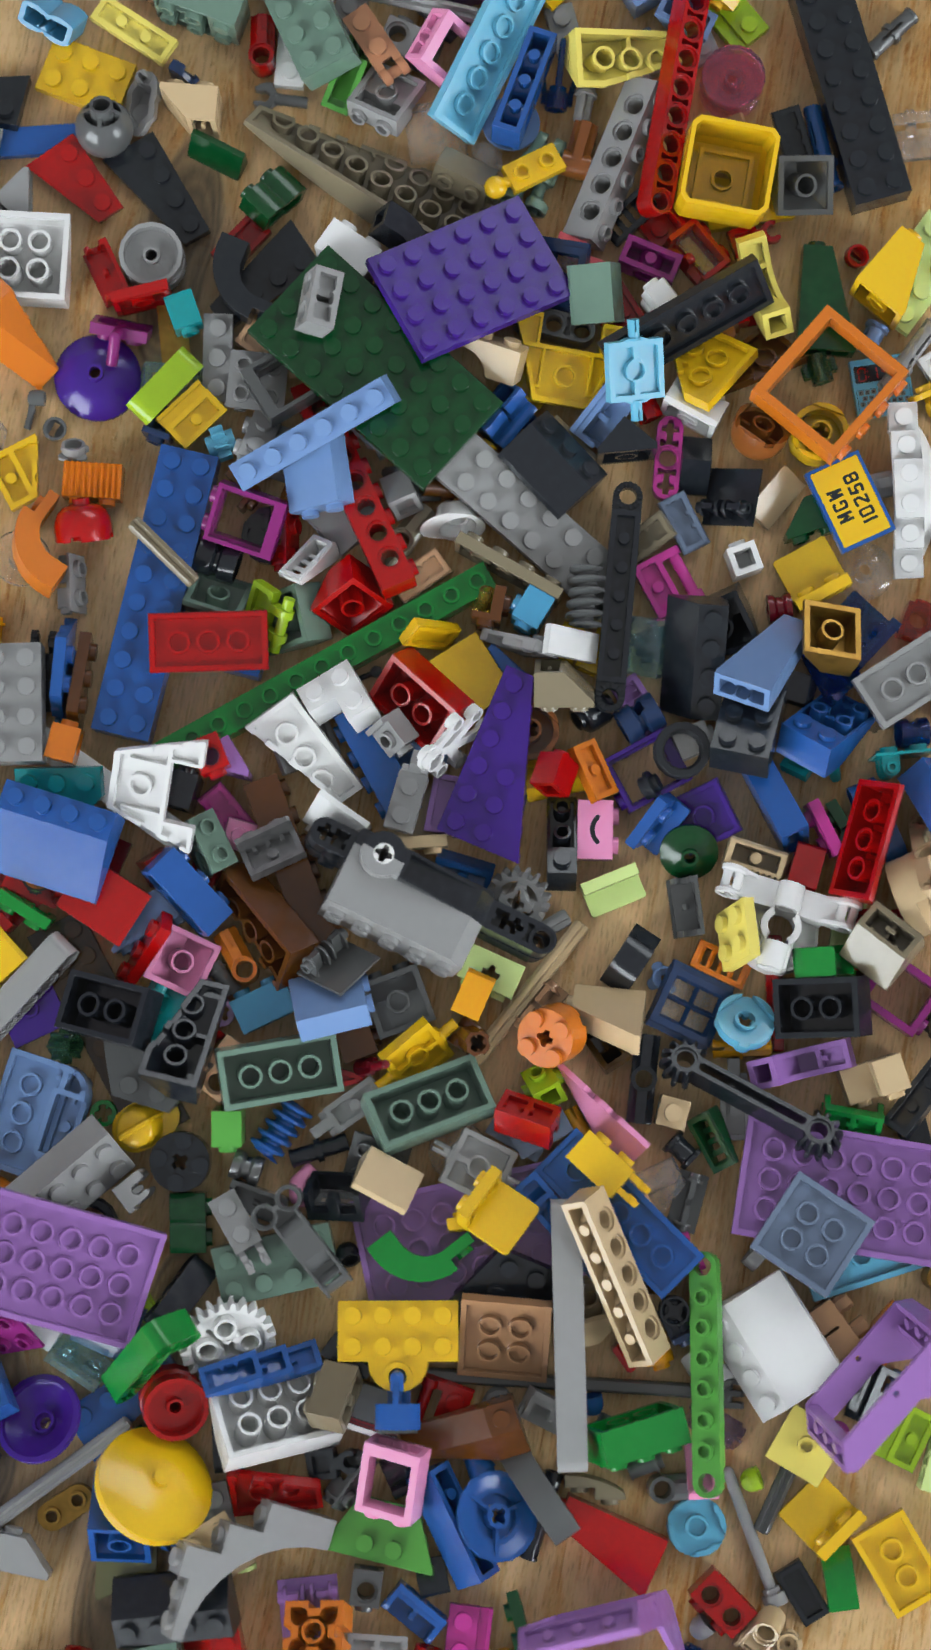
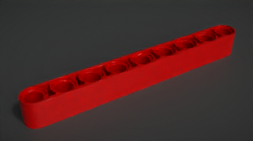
M673 0L637 197V210L645 218H653L668 213L674 204L710 0H690L693 8L690 6L689 0ZM684 28L687 31L688 37L684 33ZM668 113H670V115H671V117H672V122L670 121V119H669V117H668ZM663 141H664V142L666 143V145H667V151L665 150V148H664V146H663ZM658 169L662 174V180L658 175ZM653 198L656 200L657 208L653 204Z

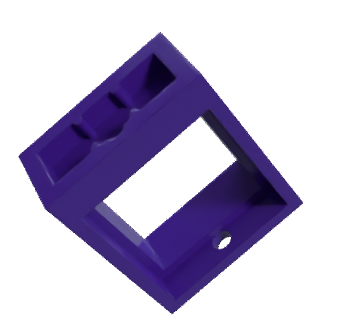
M665 727L605 759L619 790L613 797L620 810L626 809L629 815L654 802L656 799L651 798L647 800L644 797L632 803L612 765L655 743L656 737ZM669 738L664 747V755L667 761L672 766L687 768L673 741ZM693 778L679 779L663 787L661 795L678 789L689 783Z

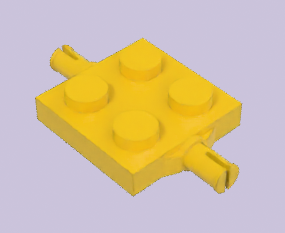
M422 1016L377 1054L381 1060H388L390 1067L386 1069L387 1073L374 1082L375 1085L380 1088L445 1063L455 1054L448 1046L446 1038L460 1028L459 1025L451 1018L438 1029Z

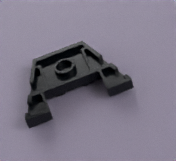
M495 1250L474 1271V1275L464 1285L461 1284L454 1291V1295L449 1299L459 1300V1325L462 1293L552 1301V1266L515 1250H511L507 1255H502Z

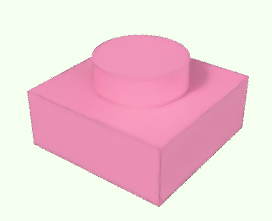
M228 817L224 832L233 850L238 851L234 840L240 838L248 831L257 830L258 825Z

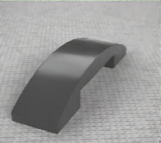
M531 1451L500 1460L555 1546L581 1529Z

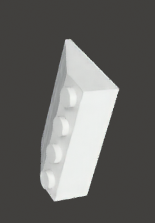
M0 210V278L13 289L20 306L69 309L71 290V214Z
M781 1268L722 1301L723 1359L763 1423L787 1411L815 1393L840 1365L838 1358Z
M316 1372L262 1388L208 1398L215 1442L224 1473L340 1444L343 1434L310 1427L306 1414H304V1403L306 1398L311 1396L314 1389Z

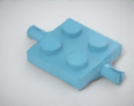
M638 318L627 319L628 337L620 341L604 342L606 402L610 404L629 403L631 405V421L634 422L643 421L642 403L653 398L665 397L663 338L659 336L641 337L639 330L640 319Z

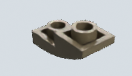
M564 1473L565 1488H570V1492L586 1493L588 1488H594L595 1500H600L602 1505H617L619 1500H625L624 1489L606 1479L586 1473Z

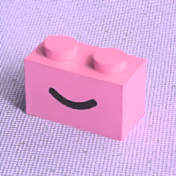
M578 799L577 861H612L613 854L618 855L619 840L618 837H613V825H619V807H614V800H599L591 804L589 800Z

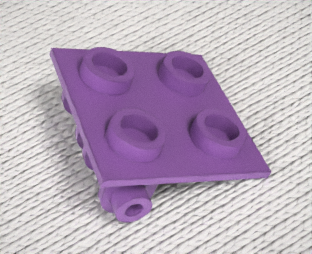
M337 1573L277 1580V1601L280 1606L283 1638L291 1636V1631L284 1626L285 1601H310L316 1608H320V1600H339ZM319 1631V1636H314V1638L320 1637L322 1631Z

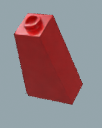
M568 1492L566 1498L560 1497L581 1528L571 1537L638 1595L646 1594L669 1542L667 1537L573 1493Z

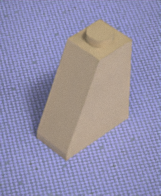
M575 984L574 995H568L567 1004L575 1008L581 1015L579 1018L583 1026H586L587 1033L632 1055H639L646 1012V991Z

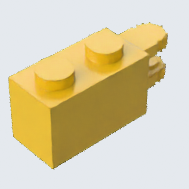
M589 1130L565 1157L596 1186L603 1185L609 1198L612 1199L618 1193L635 1209L639 1204L637 1199L632 1194L627 1193L622 1187L631 1179L643 1193L648 1194L652 1189L635 1174L636 1171L632 1168L635 1162L622 1150L617 1155L609 1147L612 1141L600 1130L596 1134Z

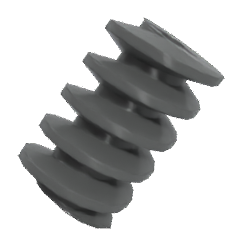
M575 564L570 567L569 571L574 576L568 579L569 585L573 587L567 591L568 597L572 598L566 602V607L571 610L565 614V619L570 622L568 625L585 629L602 627V624L595 621L594 617L603 615L602 611L595 609L596 605L604 604V600L596 597V594L605 592V588L597 585V582L606 581L605 576L598 574L600 570L604 569L603 567L590 564Z

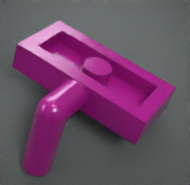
M96 314L90 321L89 333L97 334L99 339L109 340L106 365L117 367L121 339L126 340L127 344L133 346L147 344L152 337L153 325Z

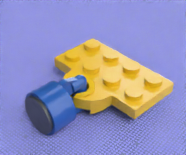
M459 1300L338 1301L337 1362H368L369 1372L375 1383L388 1391L387 1403L375 1404V1430H378V1433H418V1430H421V1404L411 1403V1390L421 1384L425 1378L429 1362H459Z

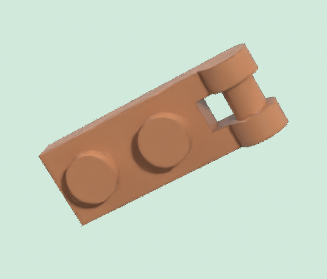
M366 3L342 19L344 25L387 88L395 83V78L401 74L405 76L411 72L409 65ZM393 59L395 65L387 70L383 64Z

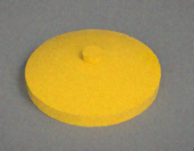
M148 1427L135 1428L115 1438L98 1460L94 1485L99 1506L109 1522L131 1540L150 1546L173 1545L193 1534L207 1517L212 1502L210 1474L199 1453L186 1440L171 1442L158 1438L150 1432Z

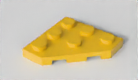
M720 333L674 359L684 401L709 412L758 358V349Z

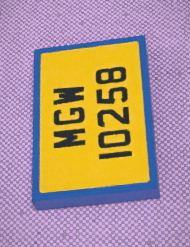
M858 450L847 454L841 461L836 459L831 466L825 464L804 474L809 489L841 555L895 531L896 528Z

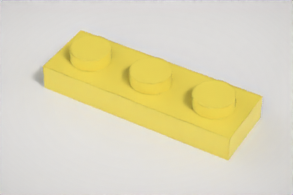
M101 0L90 16V20L161 67L165 65L179 44L177 39L117 0Z

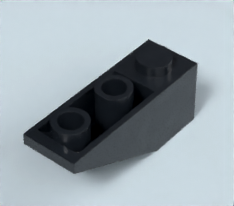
M547 797L546 882L549 885L546 891H576L577 797Z

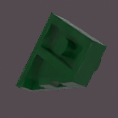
M518 1590L506 1593L508 1603L503 1604L507 1621L514 1622L516 1632L511 1633L514 1649L518 1650V1628L528 1625Z

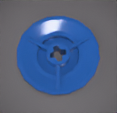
M501 1470L482 1472L471 1479L460 1494L456 1511L458 1529L466 1546L479 1558L494 1563L512 1561L527 1550L535 1537L538 1519L507 1472ZM494 1511H496V1513H497V1515H496V1517H495V1520H496L497 1522H493V1521H492V1518L494 1517V1514H493Z

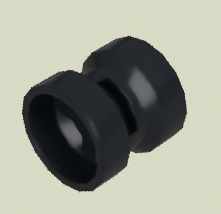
M675 1294L667 1295L658 1305V1314L667 1325L678 1327L688 1320L690 1314L689 1306L680 1296Z

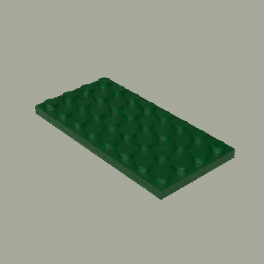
M329 245L248 329L249 335L328 406L335 404L377 378L387 374L401 401L359 424L354 429L423 491L503 406V402L449 353L422 364L382 293ZM316 264L344 272L335 326L323 338L294 330L304 276Z

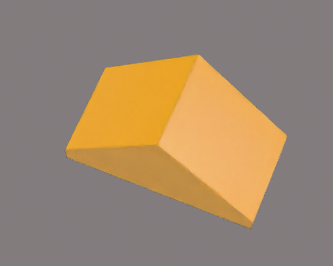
M469 967L451 1007V1011L478 1022L497 979Z

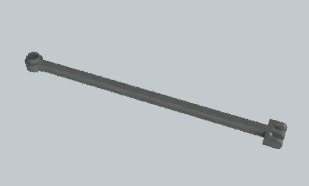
M428 1367L427 1373L458 1384L528 1388L531 1384L539 1389L555 1390V1375L547 1374L546 1383L457 1375V1369ZM586 1377V1392L691 1398V1383ZM735 1379L730 1386L724 1389V1408L744 1409V1402L732 1401L733 1397H745L743 1390L733 1389V1385H739Z

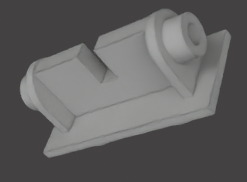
M72 553L58 556V560L67 565L68 568L65 577L60 582V584L66 583V588L57 589V609L61 610V615H72V612L86 615L88 594L85 582L87 574L84 556Z

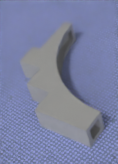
M262 1498L260 1505L256 1507L253 1514V1527L220 1518L218 1526L213 1529L211 1535V1548L179 1540L176 1547L172 1548L168 1559L169 1570L178 1575V1579L171 1586V1601L168 1610L163 1613L161 1618V1633L170 1640L182 1642L191 1618L207 1594L221 1579L237 1567L262 1554L285 1548L303 1547L328 1551L337 1521L323 1514Z

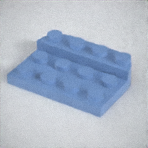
M12 1047L0 1083V1170L18 1176L21 1175L87 1118L92 1102L93 1083L82 1070L75 1066Z

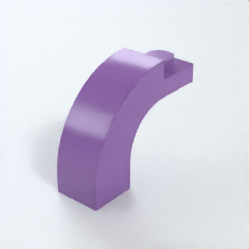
M847 1037L746 1062L751 1084L761 1089H766L812 1076L857 1066L851 1039Z

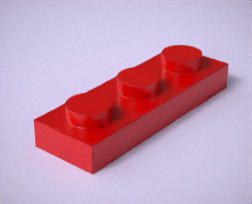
M162 910L156 920L152 919L149 922L142 941L137 940L135 942L129 960L127 962L123 961L120 964L116 973L119 981L136 985L172 933L173 915Z

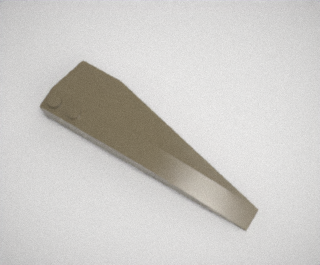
M259 105L244 120V125L289 164L370 224H372L375 212L391 200L407 210L419 222L426 234L501 203L497 199L491 200L487 198L482 208L430 185L432 171L423 167L421 169H413L407 166V161L363 144L360 148L347 143L348 138L340 135L333 138L320 133L321 128L311 124L309 126H302L295 123V118Z

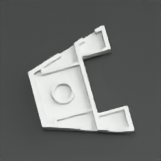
M201 739L117 748L114 752L107 808L139 827L141 825L156 833V837L165 842L167 840L177 845L179 850L189 854L193 847L196 825L166 818L174 763L202 769L206 763L209 740Z

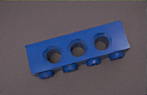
M532 25L529 26L492 123L491 142L516 150L520 149L556 53L557 33Z

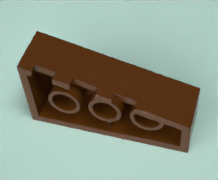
M244 861L223 869L216 890L224 894L229 900L230 904L228 906L233 911L231 915L234 920H241L243 935L248 944L254 942L262 955L258 960L263 969L269 968L275 979L272 981L275 989L279 991L288 987V980L301 977L296 972L301 969L302 959L312 953L314 948L318 946L319 941L316 935L308 929L299 918L298 913L289 906L280 891L275 889L266 876L253 882Z

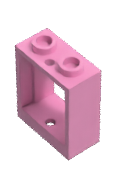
M432 8L404 58L440 88L447 72L432 59L449 29L464 41L470 27L450 9Z
M375 1433L367 1439L363 1447L354 1510L364 1513L366 1517L371 1519L382 1518L392 1521V1524L397 1527H410L422 1515L431 1448ZM377 1458L411 1467L405 1508L371 1498Z

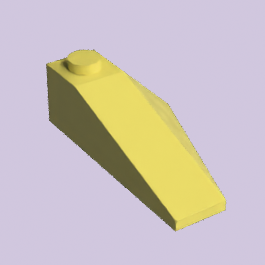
M575 27L563 38L565 67L575 86L584 88H606L661 69L667 31Z

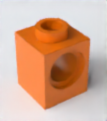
M62 718L61 723L53 721L43 756L50 760L76 766L85 731L78 728V722Z

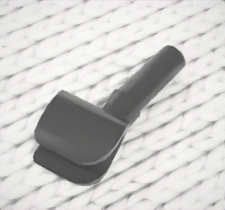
M32 390L28 393L29 407L24 429L31 430L36 406L46 405V392L43 390Z

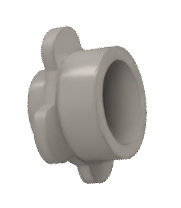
M78 438L66 439L61 444L62 452L58 454V459L63 462L66 460L84 462L87 460L86 453L89 452V446L85 445V442Z

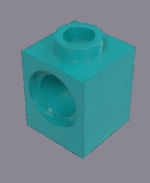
M191 288L163 297L177 337L183 335V338H189L197 335L200 332L199 330L203 329V321Z

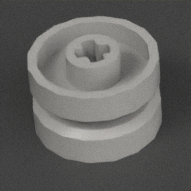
M156 222L141 223L128 230L121 240L118 252L120 264L132 286L167 278L171 290L179 285L185 275L187 263L181 241L172 229Z

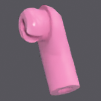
M311 1163L305 1164L291 1177L289 1184L297 1185L303 1192L312 1172L317 1171ZM289 1189L290 1201L295 1204L297 1202V1195L293 1190ZM302 1201L299 1207H305L304 1201Z

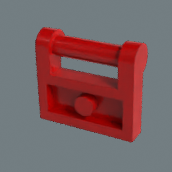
M427 1373L421 1382L422 1388L416 1402L421 1404V1421L424 1418L434 1389L441 1390L442 1394L433 1417L470 1406L475 1390Z

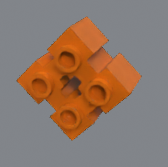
M320 1600V1608H316L310 1601H285L284 1626L291 1631L290 1638H283L282 1650H351V1644L344 1637L345 1633H352L353 1608L345 1600ZM319 1631H322L320 1637L314 1640V1636H319Z

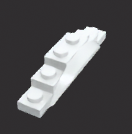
M917 402L888 403L889 407L886 410L887 433H889L894 526L896 528L893 535L892 550L893 580L924 578L923 556L931 540V448L923 431L918 426Z

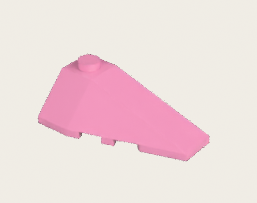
M563 1063L556 1066L561 1072L568 1089L592 1132L596 1134L600 1130L612 1141L609 1147L617 1155L622 1150L630 1159L635 1161L651 1144L622 1117L617 1115L606 1102L593 1093Z

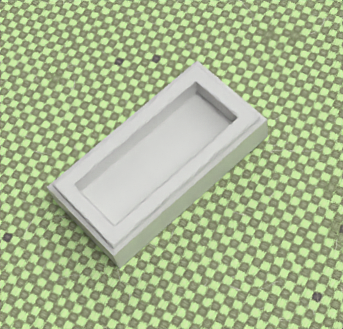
M548 623L545 625L542 653L595 664L600 634Z

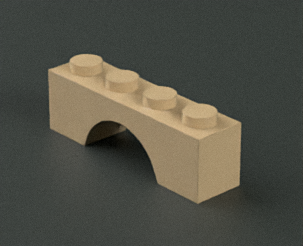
M494 333L463 346L474 352L480 359L484 368L485 378L512 387L521 380L529 346L522 345L519 339L513 337L501 338L494 336Z

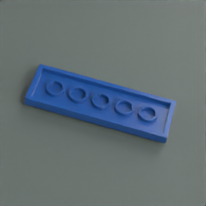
M575 1128L535 1169L537 1174L562 1199H569L579 1189L596 1186L565 1157L584 1136L578 1128ZM628 1180L622 1188L637 1199L639 1204L634 1209L618 1193L612 1199L609 1198L643 1281L663 1300L705 1256Z

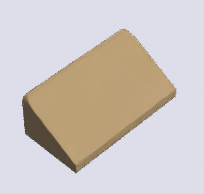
M786 465L782 466L758 497L755 521L766 530L771 528L805 487Z

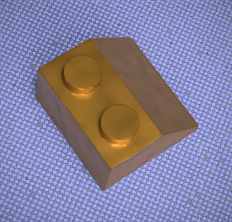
M804 599L803 654L820 672L849 677L860 663V608Z

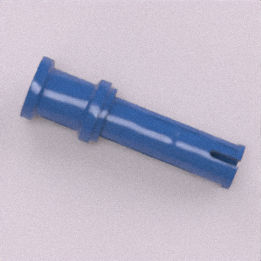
M812 104L803 108V114L806 119L814 155H832L821 105ZM835 156L834 193L844 188L843 181L839 180L836 168L838 160Z

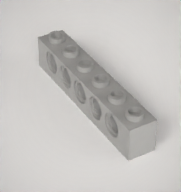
M636 77L625 81L564 227V233L586 241L588 244H591V249L603 252L607 242L611 239L612 229L617 217L623 210L626 195L633 186L638 166L645 157L658 86L657 80Z

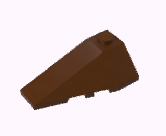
M513 1392L422 1420L421 1430H418V1433H399L403 1441L431 1448L430 1458L504 1460L531 1451Z

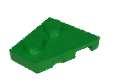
M5 887L0 888V909L10 915H13L15 912L25 918L23 923L35 931H39L40 928L47 930L55 921L57 916L50 912L46 914L35 907L36 905Z

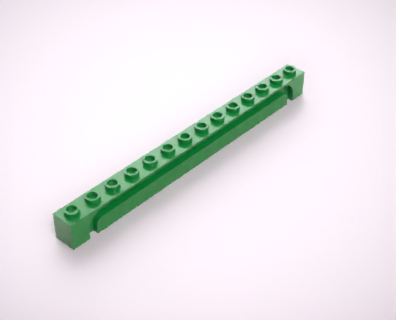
M482 561L154 744L191 741L214 731H217L220 739L228 735L232 740L248 731L245 729V725L291 692H294L298 699L302 701L296 691L298 688L347 659L356 671L401 646L402 643L399 637L414 617L446 621L493 595L496 584ZM174 763L173 768L178 769V766L182 764Z

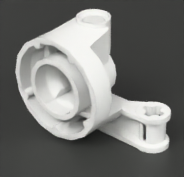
M730 862L722 864L724 871L721 882L715 888L716 894L728 899L738 901L742 897L754 898L761 955L747 964L764 975L783 976L793 973L792 948L816 947L821 926L850 935L854 929L858 912L863 909V904L854 899L826 896L807 890L804 885L795 881L770 879L758 875L741 865ZM733 876L734 879L732 885H730L731 877ZM773 916H781L787 919L792 926L793 933L786 939L785 943L768 938L770 934L768 921Z

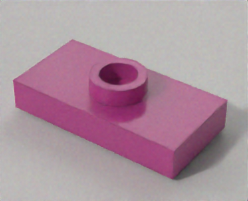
M221 781L217 782L197 799L206 811L211 808L214 809L224 831L228 817L255 823Z

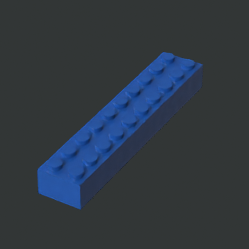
M161 444L143 521L193 569L196 552L204 534V530H201V523L205 513H210L212 502L209 501L213 486L217 485L222 464L217 456ZM139 539L137 540L91 729L97 733L151 745L170 673H150L148 613L185 612L182 600L189 587Z

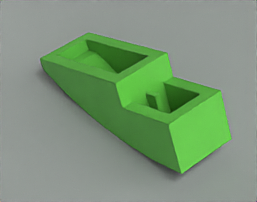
M351 34L349 37L362 64L331 80L320 104L345 116H348V97L372 66Z

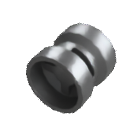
M237 1149L228 1177L233 1179L243 1177L247 1184L257 1186L266 1158L260 1156L248 1157L246 1151Z

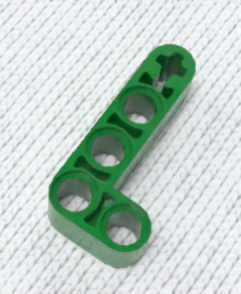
M180 1309L163 1315L145 1324L102 1375L101 1379L116 1404L124 1403L134 1397L171 1353L190 1346L201 1337V1333L186 1309Z

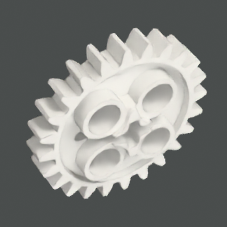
M230 1295L228 1302L223 1303L221 1297H217L216 1305H212L207 1300L205 1301L207 1309L202 1310L196 1307V1317L190 1315L201 1333V1337L190 1346L179 1350L180 1356H182L183 1365L189 1367L190 1374L197 1372L198 1378L201 1380L197 1368L254 1349L256 1353L276 1346V1331L271 1316L266 1315L264 1307L258 1309L256 1301H252L247 1305L245 1297H242L238 1303H235L233 1295Z

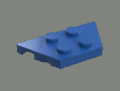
M75 618L64 619V625L60 626L54 641L49 698L52 716L55 717V722L61 723L62 718L67 719L66 705L77 652L75 650L77 619Z

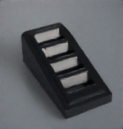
M639 188L624 201L623 210L615 222L624 233L619 236L612 229L613 232L610 240L617 248L627 240L629 233L634 235L639 231V227L650 219L641 216L637 220L629 211L633 206L638 212L637 197ZM653 198V204L657 208L656 200ZM622 214L632 223L629 228L619 218Z

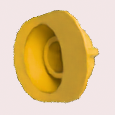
M131 1103L115 1116L112 1124V1133L115 1141L122 1149L128 1152L139 1153L153 1147L162 1137L176 1130L180 1119L178 1106L171 1113H166L141 1104Z

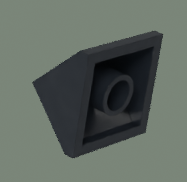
M624 416L598 447L595 461L599 465L654 460L658 449L657 442Z

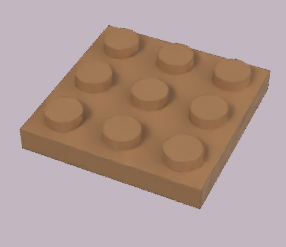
M462 1293L457 1375L546 1383L553 1301Z

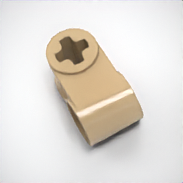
M773 1605L764 1606L734 1637L732 1645L735 1647L740 1646L744 1650H769L777 1643L786 1622L784 1612Z

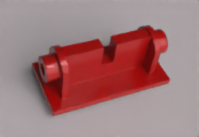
M289 511L279 539L281 540V545L277 546L275 556L271 559V566H274V572H279L300 549L299 535L302 532V523L299 515L290 514Z

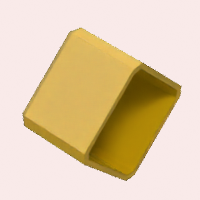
M704 114L695 118L685 137L673 208L678 216L745 229H752L759 224L769 207L781 138L777 130L773 127ZM718 173H724L729 177L730 184L724 188L719 187L714 182V176Z

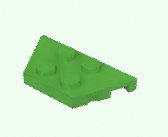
M371 1497V1498H373V1499H377V1500H380V1501H384V1502H387V1503H390V1504H394V1505H397V1506H400V1507H404V1508H405V1506H406V1505H403V1504H399V1503H395V1502H391V1501H387V1500H383V1499ZM354 1503L335 1526L329 1551L434 1576V1566H432L429 1544L423 1528L422 1515L410 1527H397L392 1524V1521L382 1518L371 1519L366 1517L364 1513L355 1511Z

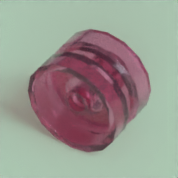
M726 45L716 49L706 59L699 81V96L704 107L712 115L727 118L741 112L744 116H747L757 107L765 85V68L760 57L744 46Z

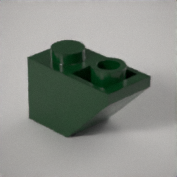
M812 494L805 496L801 501L783 538L784 544L793 542V545L797 546L810 541L809 536L820 533L821 536H827L831 534Z

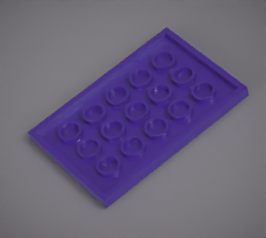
M519 195L370 257L365 263L422 364L568 301L570 296L566 275Z

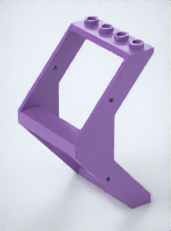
M913 1298L894 1301L806 1402L805 1411L808 1434L845 1473L859 1471L921 1399L931 1398V1310ZM912 1359L848 1434L833 1420L881 1364Z
M666 1589L553 1615L518 1628V1650H576L642 1635L654 1629H658L668 1650H685L673 1602Z

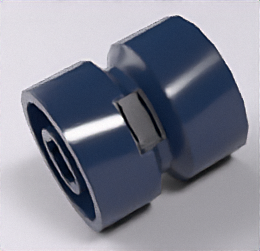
M649 692L634 699L633 706L626 704L617 712L612 713L618 727L630 745L645 738L646 731L653 733L667 725L662 711Z

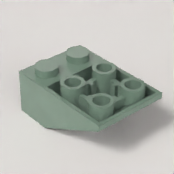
M153 0L157 15L162 22L171 26H176V24L185 26L188 31L199 36H203L205 33L213 36L217 42L224 45L232 43L239 46L251 15L248 0Z

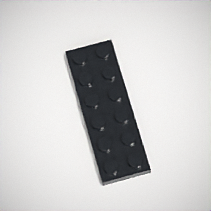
M753 253L638 318L640 319L639 330L641 337L659 336L663 338L664 365L774 303L757 258ZM627 325L597 342L603 357L604 342L620 341L628 337Z

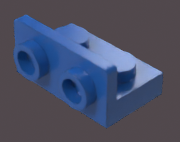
M670 792L658 796L625 840V843L632 849L644 846L652 854L658 855L665 835L672 829L681 826L691 812L690 808Z

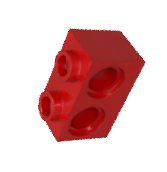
M713 1564L687 1589L691 1597L688 1602L699 1614L705 1611L713 1619L709 1624L720 1636L726 1633L733 1639L758 1614L751 1603ZM707 1586L717 1588V1595L711 1600H706L701 1596L703 1589ZM726 1609H737L739 1611L738 1617L731 1622L725 1621L723 1613Z

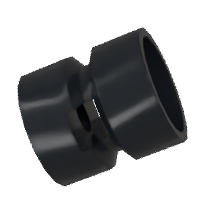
M202 539L196 552L193 570L206 576L214 573L217 580L233 584L239 572L244 552Z

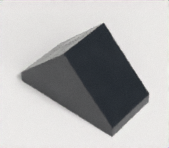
M683 436L678 493L684 490L686 495L707 497L712 465V439Z

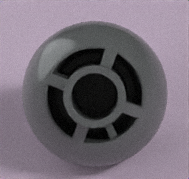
M94 97L77 115L75 122L77 140L86 152L95 157L112 158L121 154L129 146L133 137V121L129 112L124 106L111 100L109 97Z

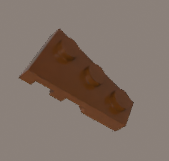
M759 328L741 342L757 348L758 358L724 395L758 383L792 343L784 336L766 341ZM803 355L791 369L806 364L807 357Z
M80 631L66 705V716L68 720L78 722V728L83 730L84 718L88 710V688L92 687L93 682L91 666L92 661L96 662L98 644H94L91 632Z

